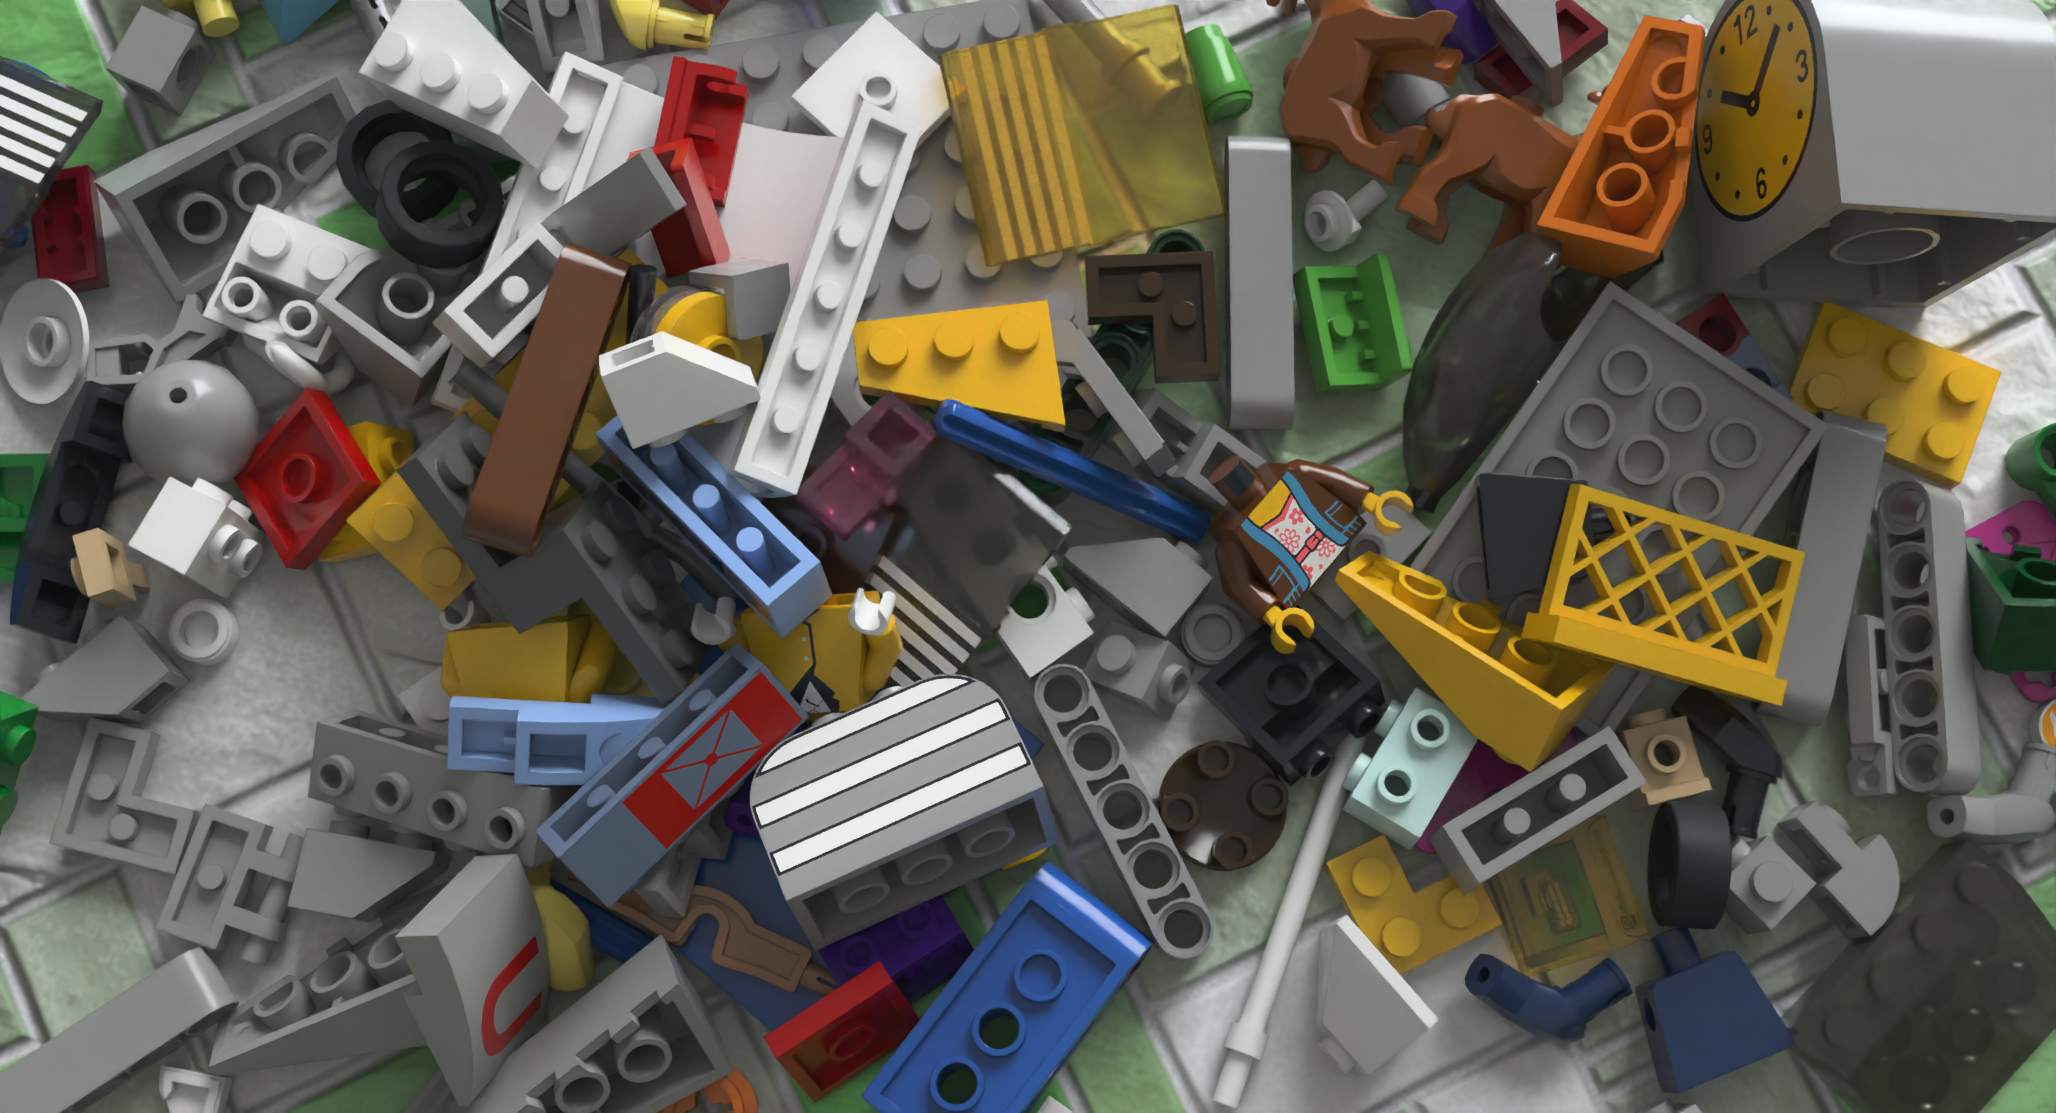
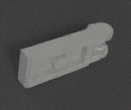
M1056 317L1054 321H1051L1058 366L1067 378L1084 380L1075 389L1097 419L1106 412H1109L1121 429L1111 437L1131 465L1135 468L1145 460L1157 478L1176 465L1174 463L1176 458L1077 324L1073 323L1071 319L1066 320L1065 317L1062 319Z

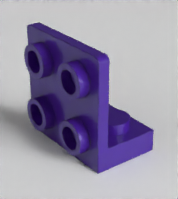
M941 895L818 949L838 987L880 961L910 1004L953 978L974 951Z

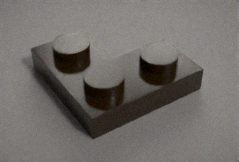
M1213 251L1085 256L1088 325L1151 322L1155 384L1219 381L1221 371Z

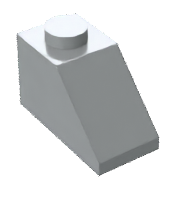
M1163 537L1072 546L1063 558L1064 571L1138 630L1164 640L1169 639L1188 612L1196 606L1208 591L1213 579L1205 571L1209 566L1207 561L1197 551L1183 542H1178L1174 547Z

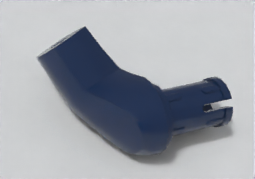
M1479 954L1470 965L1465 976V985L1470 993L1500 1016L1536 1036L1563 1045L1583 1039L1585 1037L1584 1032L1587 1030L1586 1023L1633 993L1628 979L1610 958H1605L1601 963L1590 969L1589 972L1562 989L1556 985L1552 987L1551 985L1538 982L1488 954Z

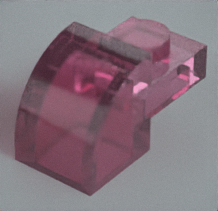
M889 390L844 434L843 445L799 487L796 499L839 538L846 542L883 504L889 506L905 489L928 459L935 447L939 434Z

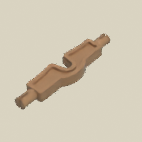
M569 870L567 877L569 880H574L582 885H585L571 870ZM693 885L684 919L659 917L635 890L623 894L610 907V909L637 921L657 935L662 934L665 940L677 946L687 942L688 936L694 931L696 924L701 918L714 916L719 922V930L714 939V947L710 952V959L713 963L760 978L790 993H795L799 986L823 997L835 990L820 983L819 979L838 986L827 968L812 962L813 952L809 948L757 925L752 915L742 904L730 895L717 889Z

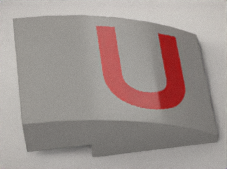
M517 854L475 856L395 936L416 979V982L403 994V997L459 1106H469L495 1077L505 1059L524 1044L545 1018L549 995L547 945L537 904Z

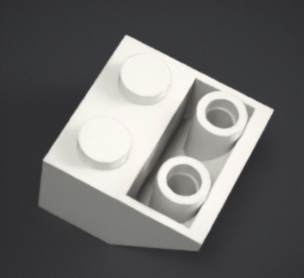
M258 204L202 316L209 321L263 343L272 340L284 342L290 350L303 359L321 366L343 346L314 306L315 301L355 257L370 250V248Z

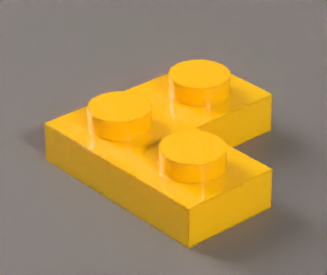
M1384 834L1323 864L1350 919L1399 975L1502 925L1483 885L1463 895L1450 875L1414 893Z

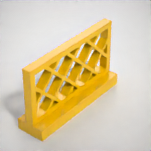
M1571 484L1539 613L1527 612L1521 638L1744 701L1782 706L1788 681L1777 678L1775 675L1806 552L1582 484ZM1588 503L1604 508L1615 530L1614 534L1591 547L1582 529ZM1625 515H1629L1637 519H1635L1631 523H1628ZM1655 523L1661 526L1672 549L1649 564L1635 535ZM1681 531L1693 536L1685 540ZM1711 540L1717 543L1727 566L1705 580L1691 552ZM1622 544L1636 573L1612 588L1598 559ZM1737 548L1748 551V553L1741 557ZM1764 557L1780 561L1774 588L1760 596L1747 568ZM1678 561L1692 589L1669 604L1655 575ZM1585 568L1599 597L1581 609L1563 605L1570 577ZM1734 578L1747 606L1725 620L1711 592ZM1642 585L1656 613L1636 626L1629 622L1619 599ZM1696 602H1699L1712 629L1692 642L1687 640L1675 616ZM1606 608L1610 618L1598 615L1597 613ZM1752 618H1754L1762 634L1756 660L1742 655L1731 633ZM1663 625L1667 634L1654 630ZM1719 642L1722 650L1710 646Z

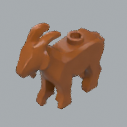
M1266 0V3L1269 6L1276 7L1280 0ZM1282 0L1281 6L1284 16L1288 18L1293 16L1298 0ZM1304 0L1310 10L1312 27L1299 56L1289 62L1284 72L1283 87L1285 92L1279 106L1280 121L1284 134L1290 138L1292 150L1303 158L1302 170L1307 174L1320 172L1328 165L1332 155L1339 154L1356 171L1371 176L1385 185L1392 186L1395 165L1408 164L1422 167L1434 132L1420 125L1408 126L1395 133L1384 132L1371 116L1380 105L1387 78L1390 74H1408L1448 87L1453 85L1463 60V53L1459 49L1444 48L1440 45L1445 36L1452 31L1457 15L1445 10H1435L1417 18H1408L1386 13L1371 0Z
M1605 86L1602 91L1590 92L1587 95V99L1598 105L1608 86ZM1498 93L1479 96L1460 94L1448 101L1439 112L1433 108H1429L1426 111L1424 118L1425 126L1434 132L1433 137L1438 139V152L1430 162L1417 170L1407 189L1397 201L1394 210L1411 216L1406 229L1435 245L1443 244L1449 228L1446 207L1450 195L1469 183L1477 191L1504 202L1499 226L1477 267L1504 282H1510L1513 274L1516 273L1527 280L1533 287L1541 291L1549 290L1554 273L1552 256L1536 224L1584 132L1573 136L1569 135L1542 118L1545 112L1542 106L1522 96L1513 95L1507 99Z

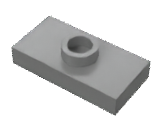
M1385 489V490L1379 495V497H1380L1382 494H1384V493H1386V492H1388V491ZM1394 505L1384 507L1382 509L1383 516L1402 527L1400 533L1388 536L1376 529L1373 523V515L1365 511L1360 516L1367 522L1366 526L1308 592L1342 625L1357 611L1358 607L1334 581L1338 570L1368 551L1403 564L1432 533L1412 513L1404 512Z

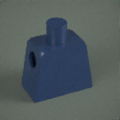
M1681 927L1672 928L1649 938L1664 971V975L1636 986V997L1657 1080L1662 1092H1684L1796 1045L1793 1036L1741 957L1734 950L1719 952L1702 959L1689 929Z

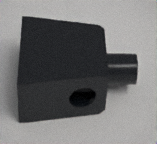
M1497 473L1479 474L1475 478L1487 600H1497L1545 587L1570 485L1582 484L1588 486V482L1579 479ZM1588 503L1582 529L1591 547L1614 534L1615 530L1604 508H1591V505ZM1625 515L1628 523H1631V516ZM1583 568L1572 575L1569 580L1588 576V573Z

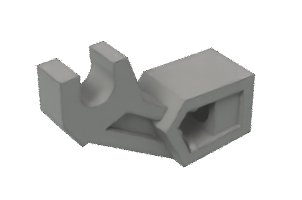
M186 295L175 329L158 342L147 333L90 340L86 363V381L91 380L130 395L137 382L157 367L179 360H206L224 346L230 347L239 332L205 319L202 316L203 303L198 295ZM142 359L148 361L143 373L137 372L130 375L129 361Z

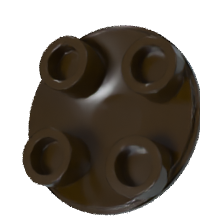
M1212 740L1188 750L1169 768L1159 791L1158 813L1176 849L1186 860L1209 870L1234 871L1256 863L1275 846L1285 825L1289 793L1278 774L1256 751L1237 743Z

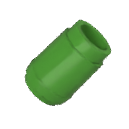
M1216 24L1203 25L1184 34L1176 43V50L1179 54L1178 62L1195 103V108L1201 118L1213 125L1218 120L1231 116L1235 120L1245 114L1253 103L1254 94L1252 86L1240 65L1230 41L1223 35L1220 26Z

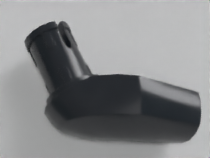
M1690 685L1671 706L1672 715L1675 718L1686 715L1690 731L1711 749L1721 764L1725 765L1724 771L1730 773L1721 807L1726 813L1730 833L1750 839H1757V831L1769 785L1777 784L1778 779L1782 780V758L1762 732L1739 710L1713 692Z

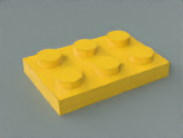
M1822 302L1815 311L1786 388L1794 398L1791 401L1813 415L1821 409L1885 424L1887 428V442L1883 461L1952 489L1962 482L2002 371L1834 303Z

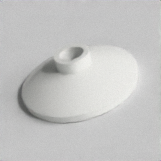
M38 278L21 285L11 296L4 309L0 322V363L9 385L22 399L33 404L50 405L65 399L75 389L83 375L89 353V328L84 309L75 293L68 286L54 279Z

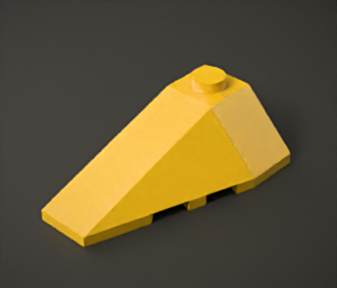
M1371 551L1366 552L1339 569L1334 580L1476 738L1492 747L1494 752L1504 761L1520 765L1529 772H1532L1559 748L1615 667V664L1523 639L1521 638L1523 627L1499 618L1502 606L1483 598L1479 605L1458 601L1446 595V587L1440 580Z

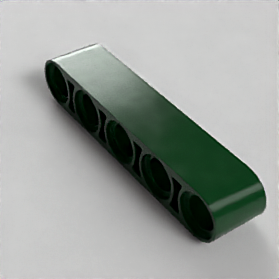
M1177 229L1160 234L1153 241L1146 254L1205 251L1195 235L1188 231ZM1134 323L1102 324L1090 343L1102 359L1116 358L1126 365L1128 372L1123 377L1118 378L1128 394L1131 395L1153 362L1152 328L1140 327ZM1067 378L1060 389L1064 415L1074 409H1083L1089 411L1097 423L1085 432H1076L1070 430L1067 426H1065L1064 432L1043 429L1041 428L1042 424H1039L1033 434L1093 459L1115 420L1109 412H1106L1097 419L1075 389L1084 380ZM1019 470V488L1023 496L1032 504L1040 507H1054L1064 502L1072 493L1055 484L1043 485L1037 483L1029 473Z

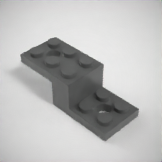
M466 411L446 422L396 470L519 634L583 598L661 705L684 692L712 646L697 640L691 632L695 606L698 602L691 601L675 579L673 566L667 556L659 549L653 548L638 528L635 514L630 505L622 497L614 495L604 480L548 514L533 556L528 558L462 537L467 508L492 442V437L482 427L475 425Z

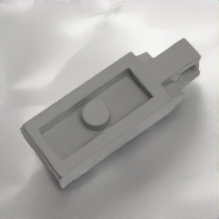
M1867 614L1852 615L1849 619L1841 657L1847 670L1848 700L1844 707V719L1846 727L1850 732V744L1852 745L1849 748L1852 758L1846 765L1852 796L1862 798L1900 796L1901 784L1895 775L1893 767L1884 619Z

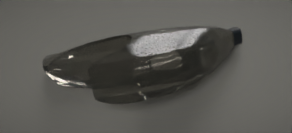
M1526 232L1497 246L1476 263L1444 302L1431 323L1413 363L1403 405V460L1409 483L1405 494L1410 497L1414 509L1434 513L1440 498L1463 477L1517 408L1537 386L1607 284L1611 281L1627 292L1644 275L1664 263L1663 249L1656 261L1615 278H1610L1562 265L1557 268L1563 253L1562 244L1548 236ZM1552 275H1553V280H1552V283H1551V287H1550L1549 290H1546V291H1545V289H1546V287H1547V285H1548V283H1549V281H1550V279H1551V277H1552Z

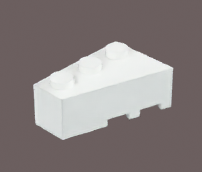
M402 0L359 70L363 77L398 107L536 170L569 117L562 107L514 59L460 0Z

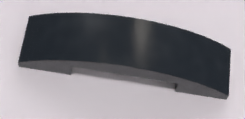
M91 380L84 383L53 445L26 522L13 581L10 625L69 644H77L91 598L80 592L72 575L71 560L77 557L72 536L95 528L101 529L120 465L130 463L133 460L130 457L123 436L122 424L125 402L129 395Z

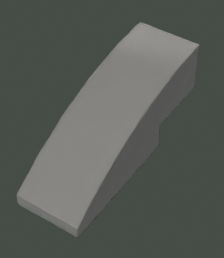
M1156 389L1133 390L1130 395L1176 458L1174 462L1176 465L1158 478L1145 460L1136 467L1215 515L1228 502L1209 482V478L1215 468L1233 455H1238L1253 472L1260 465L1267 462L1215 423H1201ZM1115 421L1103 444L1128 460L1111 437L1121 429Z

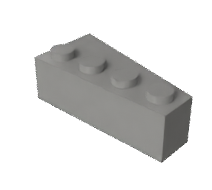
M660 934L505 1059L495 1077L469 1106H459L456 1099H454L447 1105L448 1113H657L733 1072L715 1020L662 934Z

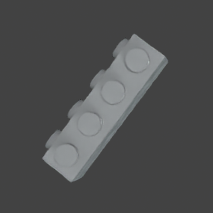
M359 710L317 722L308 797L334 805V812L354 818L370 816L389 822L388 828L396 833L406 835L427 834L444 840L445 847L458 852L473 853L481 851L491 855L517 854L524 871L536 870L541 867V864L557 857L537 834L536 830L578 791L579 785L514 784V773L447 769V736Z

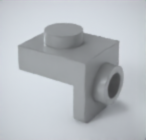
M1108 620L1083 672L1094 687L1142 704L1155 716L1169 720L1177 704L1186 697L1189 691L1191 675L1195 665L1170 641Z

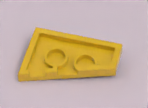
M1048 300L855 323L852 334L860 393L938 408L946 399H954L1002 421H1006V418L1042 424L1041 428L1058 432L1065 431L1066 424Z

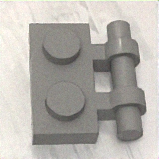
M205 803L154 929L214 950L224 951L234 927L249 933L239 958L265 966L274 942H282L289 925L283 922V919L288 909L287 905L304 837L289 833L280 857L266 853L264 850L274 827ZM256 871L272 876L257 913L241 908Z

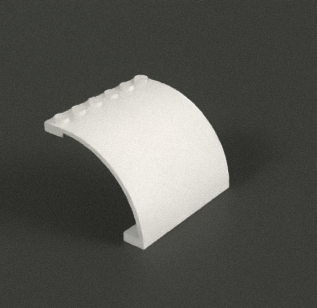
M565 51L559 60L547 93L562 107L569 117L537 170L523 163L520 164L478 277L536 221L542 223L554 211L627 161L630 152L645 149L649 146L653 147L664 98L623 81L624 77ZM864 100L855 106L845 137L799 134L743 123L725 208L715 206L730 250L729 261L746 258L787 262L789 265L791 291L776 332L762 335L763 358L756 381L761 400L751 403L746 413L733 420L707 425L697 424L687 428V432L728 471V474L736 478L754 497L778 498L797 495L923 128ZM651 231L628 246L646 265L657 268V276L680 300L689 295L705 291L724 294V288L690 285L689 273L667 278ZM621 251L614 254L612 257H616ZM537 316L523 328L529 336ZM452 344L431 404L456 413L472 396L458 383L451 385L448 383L469 360L454 344ZM494 357L481 369L492 378L503 365ZM605 453L595 462L612 468Z

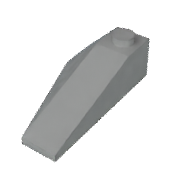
M517 174L500 182L504 200L501 214ZM471 197L461 202L459 209L428 225L425 221L420 223V225L441 233L459 232L470 227L475 221L477 215L476 203ZM390 245L378 251L374 247L355 257L316 299L314 306L359 370L407 406L413 408L441 376L453 344L432 322L478 278L489 246L477 259L457 268L433 269L412 263L393 250Z

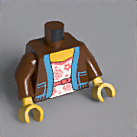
M1233 455L1221 462L1209 478V482L1228 501L1211 520L1209 525V532L1217 543L1215 556L1222 590L1226 596L1258 625L1268 624L1272 628L1270 635L1271 643L1277 651L1284 654L1293 653L1296 644L1290 637L1285 635L1282 627L1287 625L1295 626L1301 631L1302 635L1307 638L1311 637L1314 631L1313 619L1306 611L1295 607L1366 526L1367 522L1360 515L1365 511L1372 514L1373 523L1378 531L1388 536L1396 535L1401 532L1402 527L1395 522L1387 520L1382 514V509L1386 506L1394 505L1404 512L1412 513L1413 503L1410 497L1400 491H1388L1379 497L1374 494V486L1336 467L1295 459L1286 464L1265 462L1253 472L1238 455Z

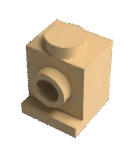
M1660 708L1627 718L1629 730H1624L1616 736L1647 781L1646 784L1628 796L1633 812L1660 806L1667 801H1680L1696 797L1712 790L1709 778H1704L1686 715L1668 720L1665 708ZM1658 743L1666 745L1671 762L1670 766H1664L1656 760L1654 749Z

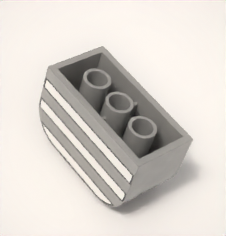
M934 675L905 687H890L875 695L871 702L843 714L832 713L817 719L809 729L785 739L774 747L760 763L751 784L750 807L753 819L785 900L815 951L1060 842L1045 788L1003 700L985 683L964 675Z

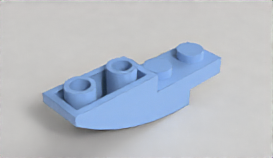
M592 693L590 704L452 696L449 705L447 769L514 773V784L585 785L676 698L661 705L656 697Z

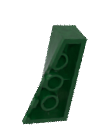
M1965 537L1973 651L1982 668L2001 674H2014L2018 671L2056 673V561L2041 558V548L2013 544L2011 553L2003 554L1981 550V539Z

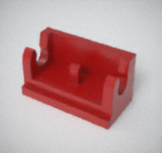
M674 56L654 146L691 137L714 206L725 208L749 96L747 85L735 83L738 73L735 70L718 65L687 61L684 57Z

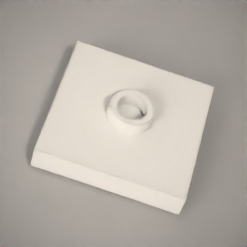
M876 11L791 98L796 108L828 136L845 137L855 106L864 100L923 127L915 148L916 150L967 99V89Z

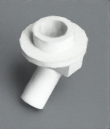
M1374 179L1347 201L1335 191L1323 190L1314 193L1307 201L1304 210L1306 232L1313 244L1323 251L1333 252L1342 249L1344 246L1355 242L1362 230L1359 222L1387 200L1388 195Z

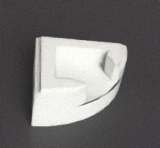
M161 1065L159 1089L162 1100H165L170 1113H224L233 1078L222 1075L215 1076L211 1073L176 1066Z

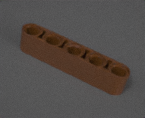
M570 243L564 245L472 493L462 529V537L464 539L528 558L533 556L600 369L598 356L605 353L629 283L631 262Z

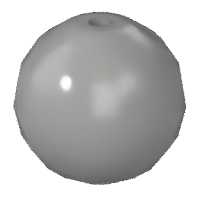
M179 360L157 367L137 382L125 402L122 423L123 436L130 457L155 481L165 485L168 478L172 477L192 488L196 479L201 478L214 486L227 483L247 467L254 449L258 445L260 413L253 394L228 369L206 360Z

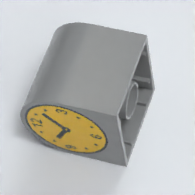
M1726 0L1718 11L1705 38L1690 155L1703 295L1719 296L1724 293L1726 297L1927 308L2056 236V36L2044 13L2031 0Z

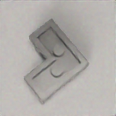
M90 717L49 843L176 875L201 812L142 798L161 735Z

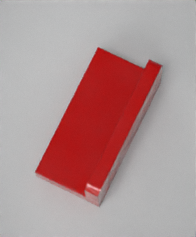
M689 137L651 147L687 204L651 230L667 278L689 273L690 270L728 262L730 250L692 138ZM644 149L630 152L627 161Z

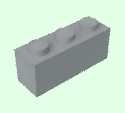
M1608 726L1444 824L1428 840L1463 895H1466L1626 798L1646 784L1647 781L1611 727Z

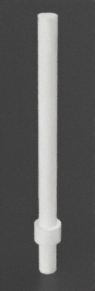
M1350 733L1336 747L1335 759L1327 772L1239 1023H1231L1223 1046L1229 1052L1212 1097L1213 1101L1237 1109L1253 1061H1261L1269 1039V1035L1264 1033L1349 791L1341 785L1363 751L1367 740L1365 737L1355 738Z

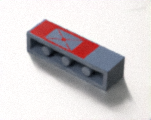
M736 642L665 708L656 719L550 816L536 832L553 853L610 908L623 894L634 890L642 882L646 872L672 847L688 839L695 830L696 825L723 799L736 793L743 785L746 777L763 761L765 756L779 743L793 736L795 730L809 718V715L769 669Z

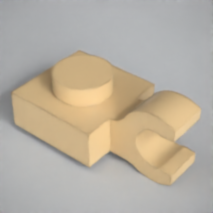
M99 528L72 536L77 557L71 560V570L75 583L83 595H87L89 598L110 609H115L137 602L135 591L141 594L150 591L144 565L126 560L122 541Z

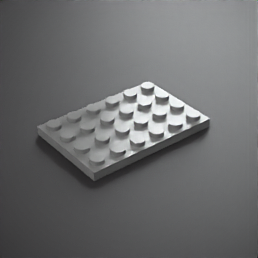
M1610 281L1409 568L1440 580L1446 587V595L1458 601L1479 605L1482 598L1487 600L1475 478L1483 473L1586 480L1591 488L1752 536L1829 428V425ZM1590 504L1591 508H1600L1599 506ZM1631 516V522L1637 519ZM1653 523L1635 535L1649 564L1672 549L1661 526ZM1681 531L1685 540L1693 536ZM1709 540L1691 552L1705 580L1727 566L1715 541ZM1622 545L1615 547L1598 559L1612 588L1636 573ZM1678 561L1655 575L1669 604L1692 589ZM1589 575L1569 580L1563 605L1581 609L1599 597ZM1642 585L1619 599L1632 625L1637 626L1656 613ZM1545 587L1488 601L1502 606L1499 618L1524 627L1527 612L1539 613ZM1696 602L1675 616L1683 632H1685L1701 609L1699 602ZM1606 608L1597 613L1598 615L1610 618ZM1663 625L1654 630L1667 634ZM1615 664L1611 675L1574 727L1588 737L1595 735L1608 726L1614 732L1654 675Z

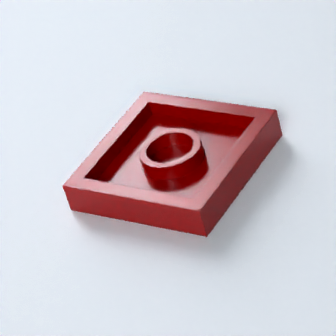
M306 388L255 447L247 467L234 477L285 567L298 570H306L347 524V518L382 484L326 392Z
M878 961L764 1036V1039L776 1060L815 1103L897 1049L920 1018L883 964Z

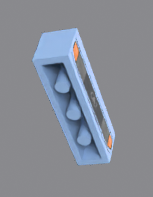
M618 415L595 433L613 470L781 639L832 596L821 562L736 478L728 474V471L691 434L686 432L682 438L666 446L653 448L649 444H645L632 449Z

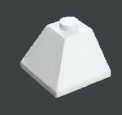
M1345 915L1328 923L1320 931L1315 1025L1326 1036L1318 1043L1319 1046L1344 1074L1353 1067L1359 1075H1370L1427 1032L1439 1019L1354 922Z

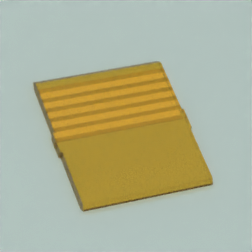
M1169 4L1077 24L1076 21L1056 24L1051 27L1042 28L1038 33L949 51L938 56L986 267L1005 265L1089 246V249L1100 246L1108 247L1114 243L1126 241L1127 237L1218 218L1228 214L1179 5Z

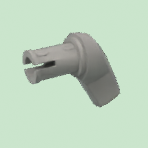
M2039 742L2026 743L2009 790L2003 791L2000 794L1987 797L1947 795L1930 800L1927 806V822L1930 831L1936 836L1977 845L2015 844L2042 838L2056 822L2053 808L2049 805L2056 786V748Z

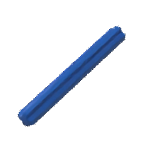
M954 399L944 400L933 418V428L937 430L940 436L1191 543L1201 541L1205 530L1209 528L1211 517L1202 507Z

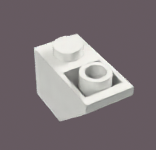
M663 331L598 356L602 381L632 449L645 444H649L653 448L669 445L682 438L689 427L710 419L715 423L733 420L746 413L751 403L761 400L750 366Z

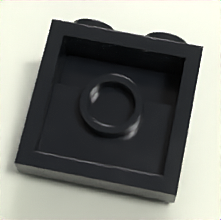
M1314 619V631L1310 638L1302 635L1301 631L1295 626L1287 625L1282 627L1285 635L1290 637L1296 644L1293 653H1280L1274 648L1270 637L1272 628L1265 624L1260 626L1197 682L1201 694L1244 735L1248 746L1256 751L1290 787L1302 776L1307 781H1313L1324 774L1335 759V752L1332 749L1350 733L1355 738H1361L1372 731L1383 715V710L1380 706L1386 702L1380 680Z

